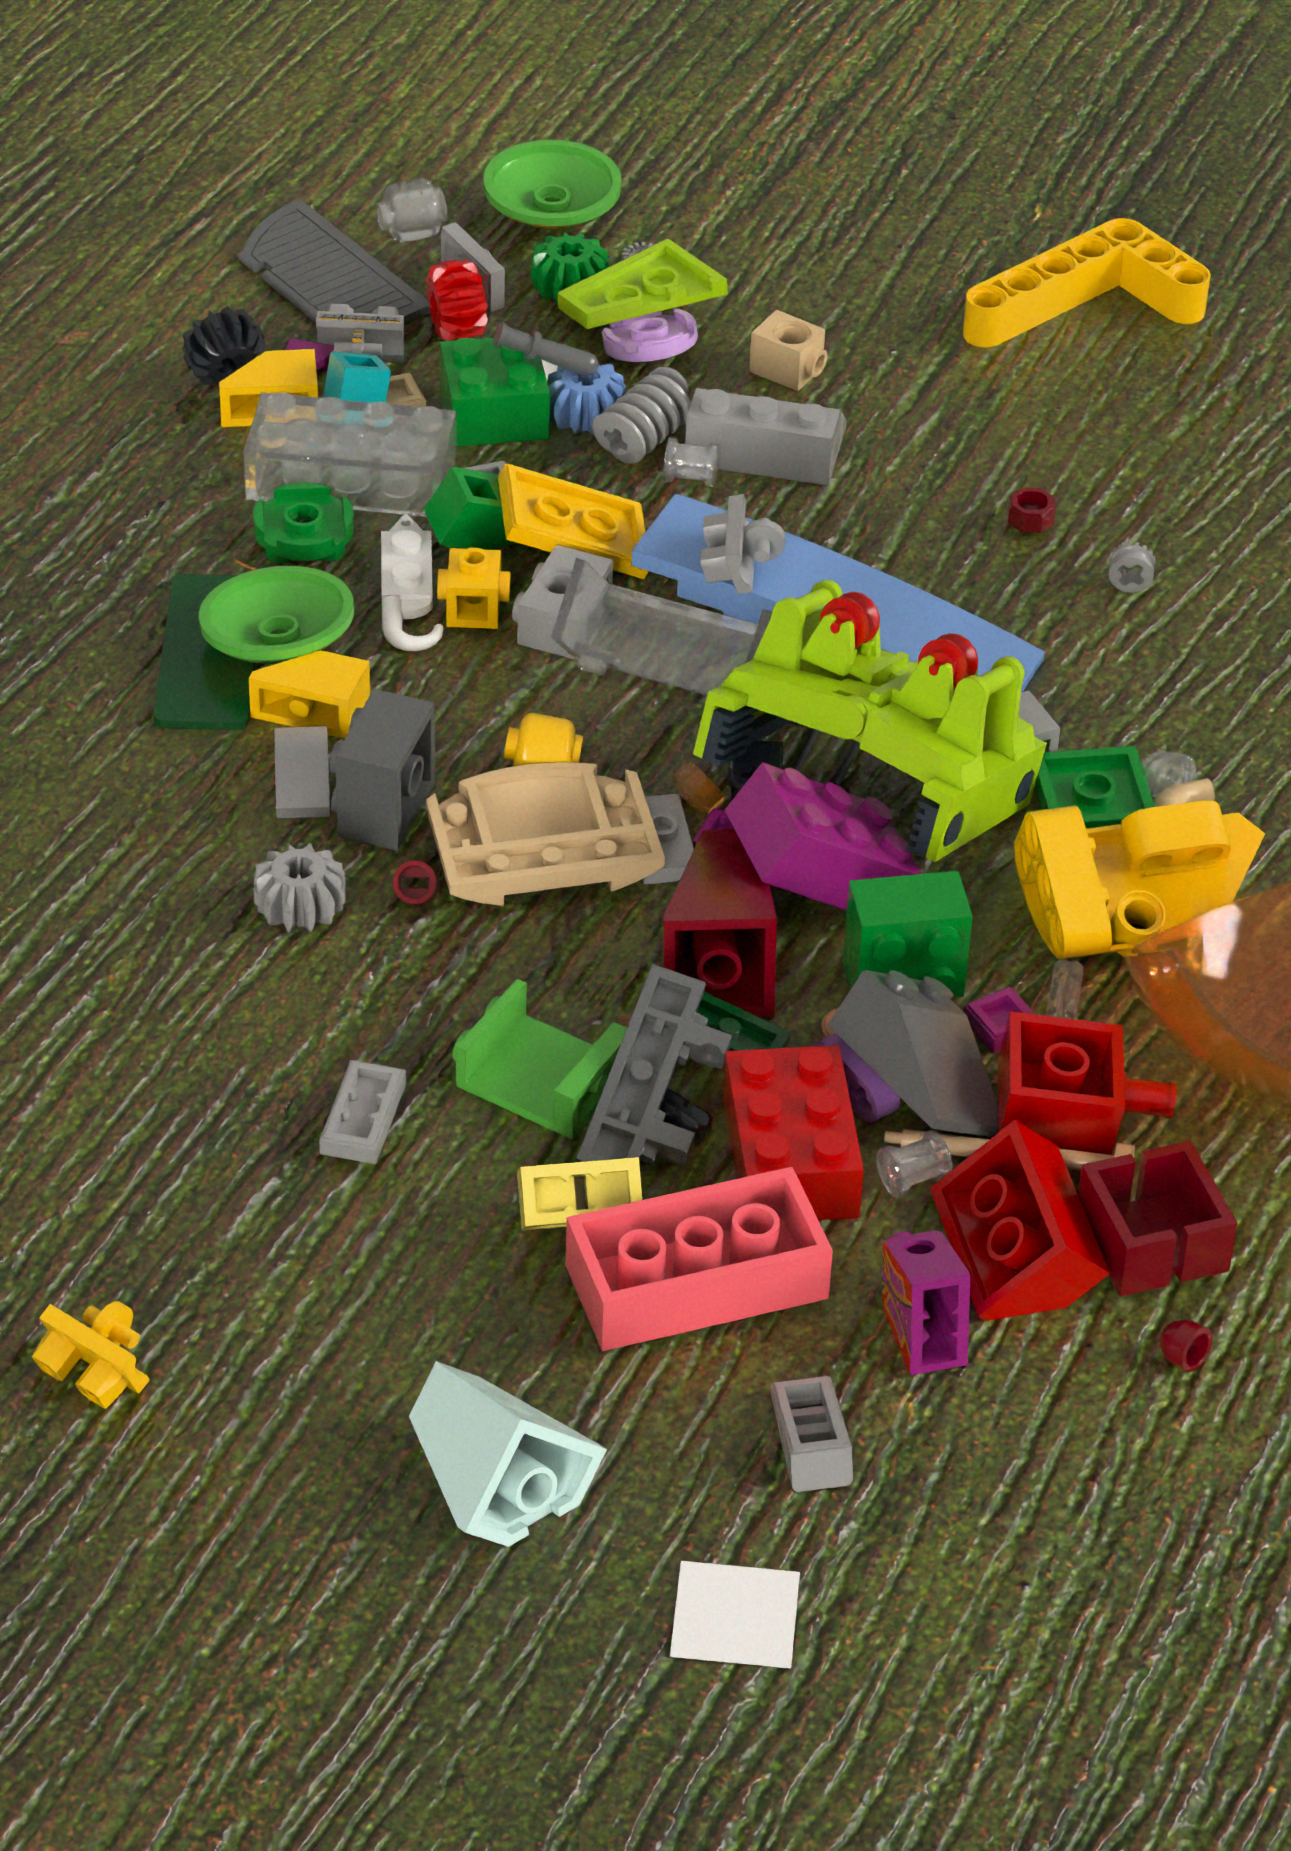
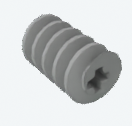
M658 367L651 371L647 377L641 379L636 386L630 388L625 395L619 397L614 404L608 406L603 413L594 418L591 426L598 443L605 450L610 451L615 458L624 463L635 464L641 461L645 454L652 452L656 445L664 442L668 435L675 433L679 426L686 423V417L691 405L689 401L690 390L686 380L679 371L670 367Z

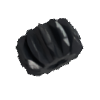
M229 306L224 307L220 313L216 314L209 310L208 317L203 320H193V329L183 334L184 346L182 350L185 354L183 356L189 370L193 371L194 375L201 380L203 385L215 382L219 386L220 381L264 353L263 350L266 347L263 340L265 337L259 324L255 323L254 319L247 314L245 309L233 312Z

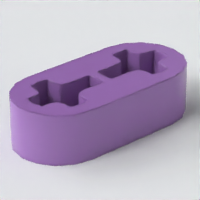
M837 1033L814 1044V1046L840 1045L851 1107L860 1118L866 1122L873 1123L899 1109L900 1096Z

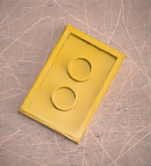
M503 465L498 475L506 540L552 552L556 545L605 557L613 560L614 571L645 579L649 571L632 566V549L646 532L642 507L639 502L514 465Z

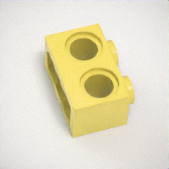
M639 1157L520 1167L517 1171L522 1231L566 1227V1217L642 1200Z

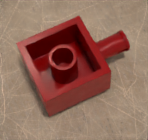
M1009 1012L998 1056V1132L1013 1120H1017L1057 1145L1060 1149L1112 1155L1124 1112L1160 1116L1165 1119L1172 1118L1176 1103L1177 1088L1175 1082L1165 1083L1126 1078V1073L1124 1072L1123 1025Z

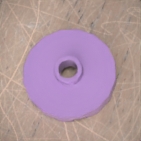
M675 308L673 309V315H662V311L610 323V329L606 327L603 329L602 339L607 355L622 361L647 362L670 358L685 352L695 345L698 339V332L693 315Z

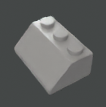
M696 388L686 417L684 464L829 486L846 429V418L840 409L827 408L818 404H800L775 400L765 396L753 397L727 393L719 389L706 390Z

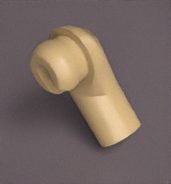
M1207 778L1170 785L1153 802L1155 807L1195 801H1214L1215 793L1211 781Z

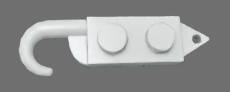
M404 514L389 531H381L382 631L386 641L395 648L416 652L434 646L442 638L443 626L436 624L429 634L423 636L408 635L402 629V620L418 618L433 610L431 531H423L408 514Z

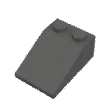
M863 970L828 1025L932 1129L988 1137L995 1136L998 1133V1103L968 1017L951 1001L953 997L951 990L931 977L917 980L894 970H891L888 974Z

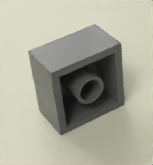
M373 689L364 707H357L350 721L349 733L343 742H336L330 758V771L336 773V786L331 799V811L337 813V832L339 837L396 851L400 849L435 784V703Z

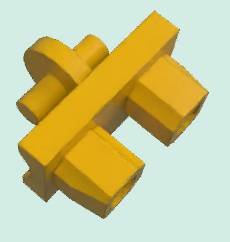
M119 1301L112 1302L105 1306L102 1311L93 1305L89 1306L85 1310L82 1319L91 1325V1328L51 1304L39 1317L48 1332L41 1339L31 1357L42 1371L58 1381L65 1379L80 1358L88 1362L90 1365L75 1385L84 1396L103 1409H106L126 1387L140 1394L149 1382L148 1376L135 1368V1356L119 1346L122 1344L128 1349H133L140 1339V1334L130 1329L133 1321L132 1309Z

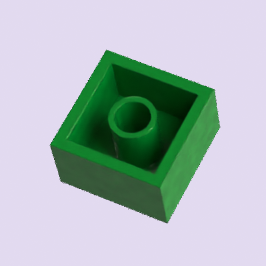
M461 338L455 341L440 342V391L452 447L548 440L550 392L542 360L535 357L531 361L525 359L524 353L502 345L500 347L493 345L494 338Z
M959 871L849 881L843 965L850 990L863 970L884 974L894 970L911 979L923 980L924 977L934 978L951 990L953 993L952 998L964 997L973 916Z

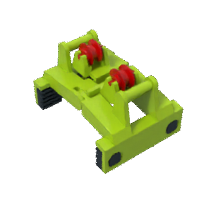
M826 579L816 583L809 593L797 599L787 597L778 601L773 608L771 619L753 659L734 668L720 686L708 691L693 755L717 766H722L745 754L747 751L746 746L788 724L796 727L804 725L839 738L854 739L860 743V749L924 782L921 794L925 798L919 801L918 807L922 809L916 812L915 817L919 820L913 823L912 828L916 831L910 834L909 839L913 841L907 845L906 850L936 862L1030 805L1047 743L1036 738L1033 725L1019 717L1021 688L1025 671L1018 659L1011 656L1002 657L993 664L990 671L978 676L976 649L968 639L954 633L941 635L936 640L928 642L923 646L918 656V661L914 662L908 661L910 655L902 651L895 654L881 650L880 616L873 601L863 593L853 591L843 594L842 589L836 582Z

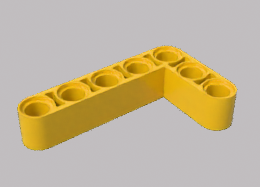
M1116 218L970 288L966 294L963 337L968 343L977 347H994L1117 286H1121L1176 323L1194 324L1201 321L1205 316L1211 274L1203 264L1141 223L1132 219Z

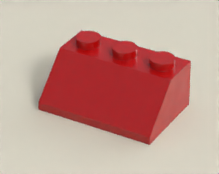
M1013 1120L929 1188L949 1242L971 1275L970 1297L979 1318L985 1321L1067 1308L1110 1274L1059 1147L1017 1120Z

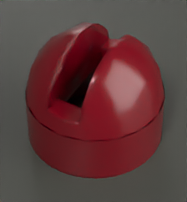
M412 860L403 863L397 868L393 876V888L396 895L408 904L417 905L428 901L435 893L437 887L434 871L422 861ZM402 878H429V888H401Z
M1186 1319L1174 1321L1166 1325L1160 1334L1159 1346L1163 1357L1171 1364L1187 1372L1195 1371L1202 1365L1212 1345L1210 1329L1195 1321Z

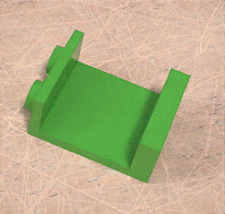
M516 979L502 996H495L490 1001L484 1016L471 1030H464L458 1037L453 1049V1059L456 1061V1087L573 1139L595 1112L627 1027L613 1022L592 1045L527 1016V983Z

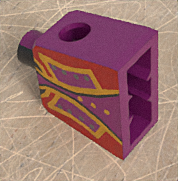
M935 1230L917 1234L899 1232L889 1237L883 1244V1309L910 1376L968 1365L971 1275L944 1234ZM929 1312L933 1317V1321L929 1325L924 1326L923 1319L930 1318Z

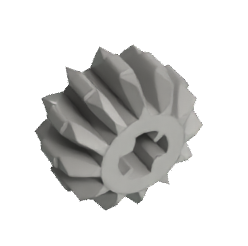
M288 843L283 853L268 851L266 860L256 864V872L254 873L253 893L257 912L266 916L268 925L284 923L288 933L296 926H304L308 931L312 932L315 923L331 925L333 915L343 910L345 902V873L342 870V863L336 862L332 858L330 850L315 852L311 843L303 849H295Z

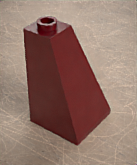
M735 829L703 830L663 915V968L706 982L704 992L759 1018L775 1017L777 917L770 885L761 881Z

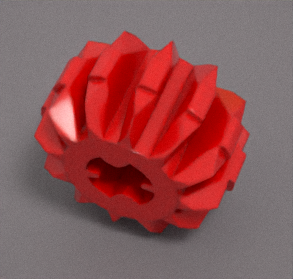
M455 259L431 266L426 279V296L429 304L428 310L430 311L432 325L435 327L436 334L445 341L483 335L488 321L486 314L488 306L485 300L486 291L483 289L482 276L478 274L476 265L468 260L457 261Z

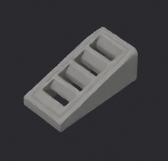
M823 1376L770 1384L776 1420L793 1490L803 1492L850 1485L853 1481L852 1446L831 1377ZM822 1404V1406L791 1410V1408Z

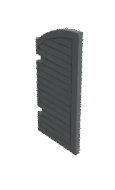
M300 198L283 206L263 220L248 238L243 251L237 255V259L254 273L266 269L267 271L262 273L261 278L315 323L317 311H327L331 303L348 304L350 308L354 309V313L372 314L373 310L377 309L378 306L396 307L398 314L404 315V324L430 313L428 310V300Z

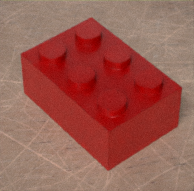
M840 1045L725 1051L723 1104L736 1179L793 1167L818 1221L860 1218L864 1169Z

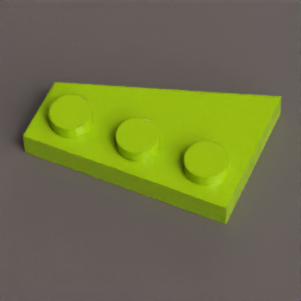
M667 238L558 292V308L586 329L728 295L727 278Z

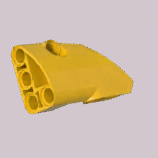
M1210 800L1141 809L1126 816L1121 821V824L1088 829L1085 827L1080 809L1074 805L1027 812L1015 839L1014 856L1021 888L1030 914L1042 939L1058 959L1117 952L1125 957L1137 958L1145 955L1153 946L1220 930L1265 833L1240 813L1222 815L1220 805ZM1129 923L1140 925L1146 929H1136Z

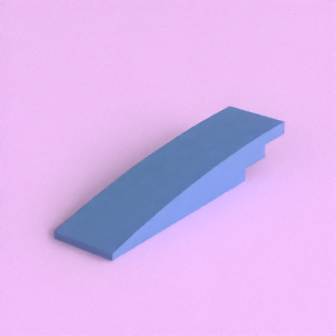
M675 494L632 549V566L678 580V597L723 611L722 627L758 639H762L771 619L773 608L778 601L787 597L797 599L809 593L816 583L828 579L836 582L842 589L843 594L853 591L863 593L873 601L880 616L881 650L895 654L902 651L910 655L908 660L910 662L918 661V656L923 646L928 642L936 640L944 634H959L968 639L976 649L978 676L990 671L993 664L1002 657L1011 656L1018 659L1025 671L1021 688L1022 693L1044 660L1045 651L941 598L873 567L785 532V548L778 557L767 562L754 561L752 592L737 594L733 580L708 584L700 562L701 549L708 548L703 531L704 516L728 511L679 494ZM745 517V518L747 519V521H749V522L755 521V520H752V519H750V518Z

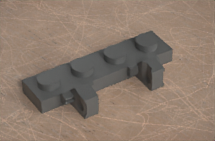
M652 964L578 1152L576 1162L639 1157V1161L648 1164H654L655 1158L685 1166L694 1144L695 1133L664 1122L666 1113L659 1109L677 1062L680 1065H686L688 1057H691L695 1062L722 1069L725 1062V1051L730 1049L732 1035L706 1026L708 1018L697 1013L705 991L706 982Z

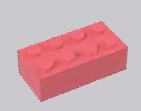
M793 1167L566 1217L565 1266L601 1351L829 1299L833 1250Z

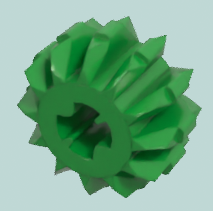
M563 232L562 237L546 236L544 243L535 245L532 264L530 265V278L533 281V288L540 291L541 298H555L558 305V292L608 268L610 260L607 258V250L600 247L598 239H585L583 233L569 236L566 232Z

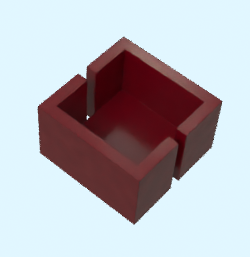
M1191 1140L1142 1151L1135 1201L1130 1202L1136 1163L1132 1154L1082 1165L1078 1196L1110 1271L1109 1277L1120 1297L1169 1286L1171 1275L1175 1274L1180 1283L1230 1271L1238 1223Z

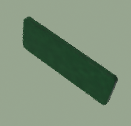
M178 574L173 577L153 713L154 724L157 727L242 730L248 726L250 714L249 676L252 671H255V663L230 657L211 646L203 637L199 624V609L206 596L218 585L237 575Z

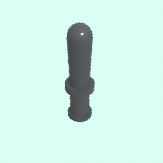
M501 322L496 329L493 345L498 347L502 345L524 353L525 359L532 361L536 357L582 376L593 375L598 369V360L592 353L543 339L540 332L532 331L531 334L510 328L504 322Z

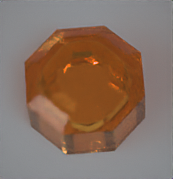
M687 761L673 775L674 785L678 793L691 807L702 813L710 814L713 808H716L725 800V794L693 761Z

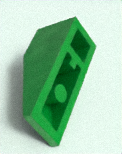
M451 467L424 508V512L439 544L450 548H480L483 550L518 544L517 542L506 540L498 474Z

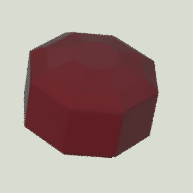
M1021 488L1009 496L1008 523L1021 532L1042 533L1054 525L1055 497L1041 488Z

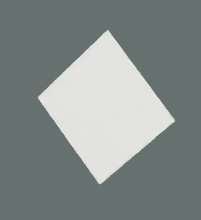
M681 1561L670 1657L791 1668L800 1572Z

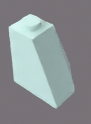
M437 1361L409 1415L457 1527L465 1533L508 1547L528 1536L527 1526L553 1512L560 1517L579 1506L607 1451L598 1443L481 1377Z

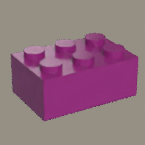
M762 762L725 809L762 882L847 910L848 885L851 880L921 874L911 856L912 852L906 850L908 843L900 837L891 821L892 813L885 804L873 797L863 799L849 794L843 788L831 782L824 785L807 779L802 773L793 768L782 770Z

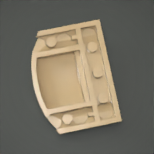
M574 762L526 764L486 772L459 781V793L451 796L439 805L436 794L426 799V809L449 892L451 895L465 900L504 906V895L608 882L612 892L633 884L665 866V856L638 774L634 771L625 769V782L597 775V764Z

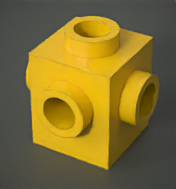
M450 548L448 569H438L437 598L446 600L447 627L498 629L500 602L510 601L511 577L510 571H501V550Z

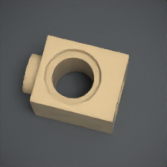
M775 310L751 333L749 372L799 391L810 379L819 376L827 361V351L824 350L825 329Z

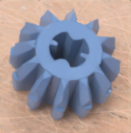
M611 364L598 365L597 371L590 376H582L558 366L557 371L548 374L547 383L550 392L549 418L556 421L557 428L559 429L572 428L575 435L580 431H589L593 434L591 424L594 418L603 413L608 406L614 404L619 397L626 394L623 375L615 373L614 366Z

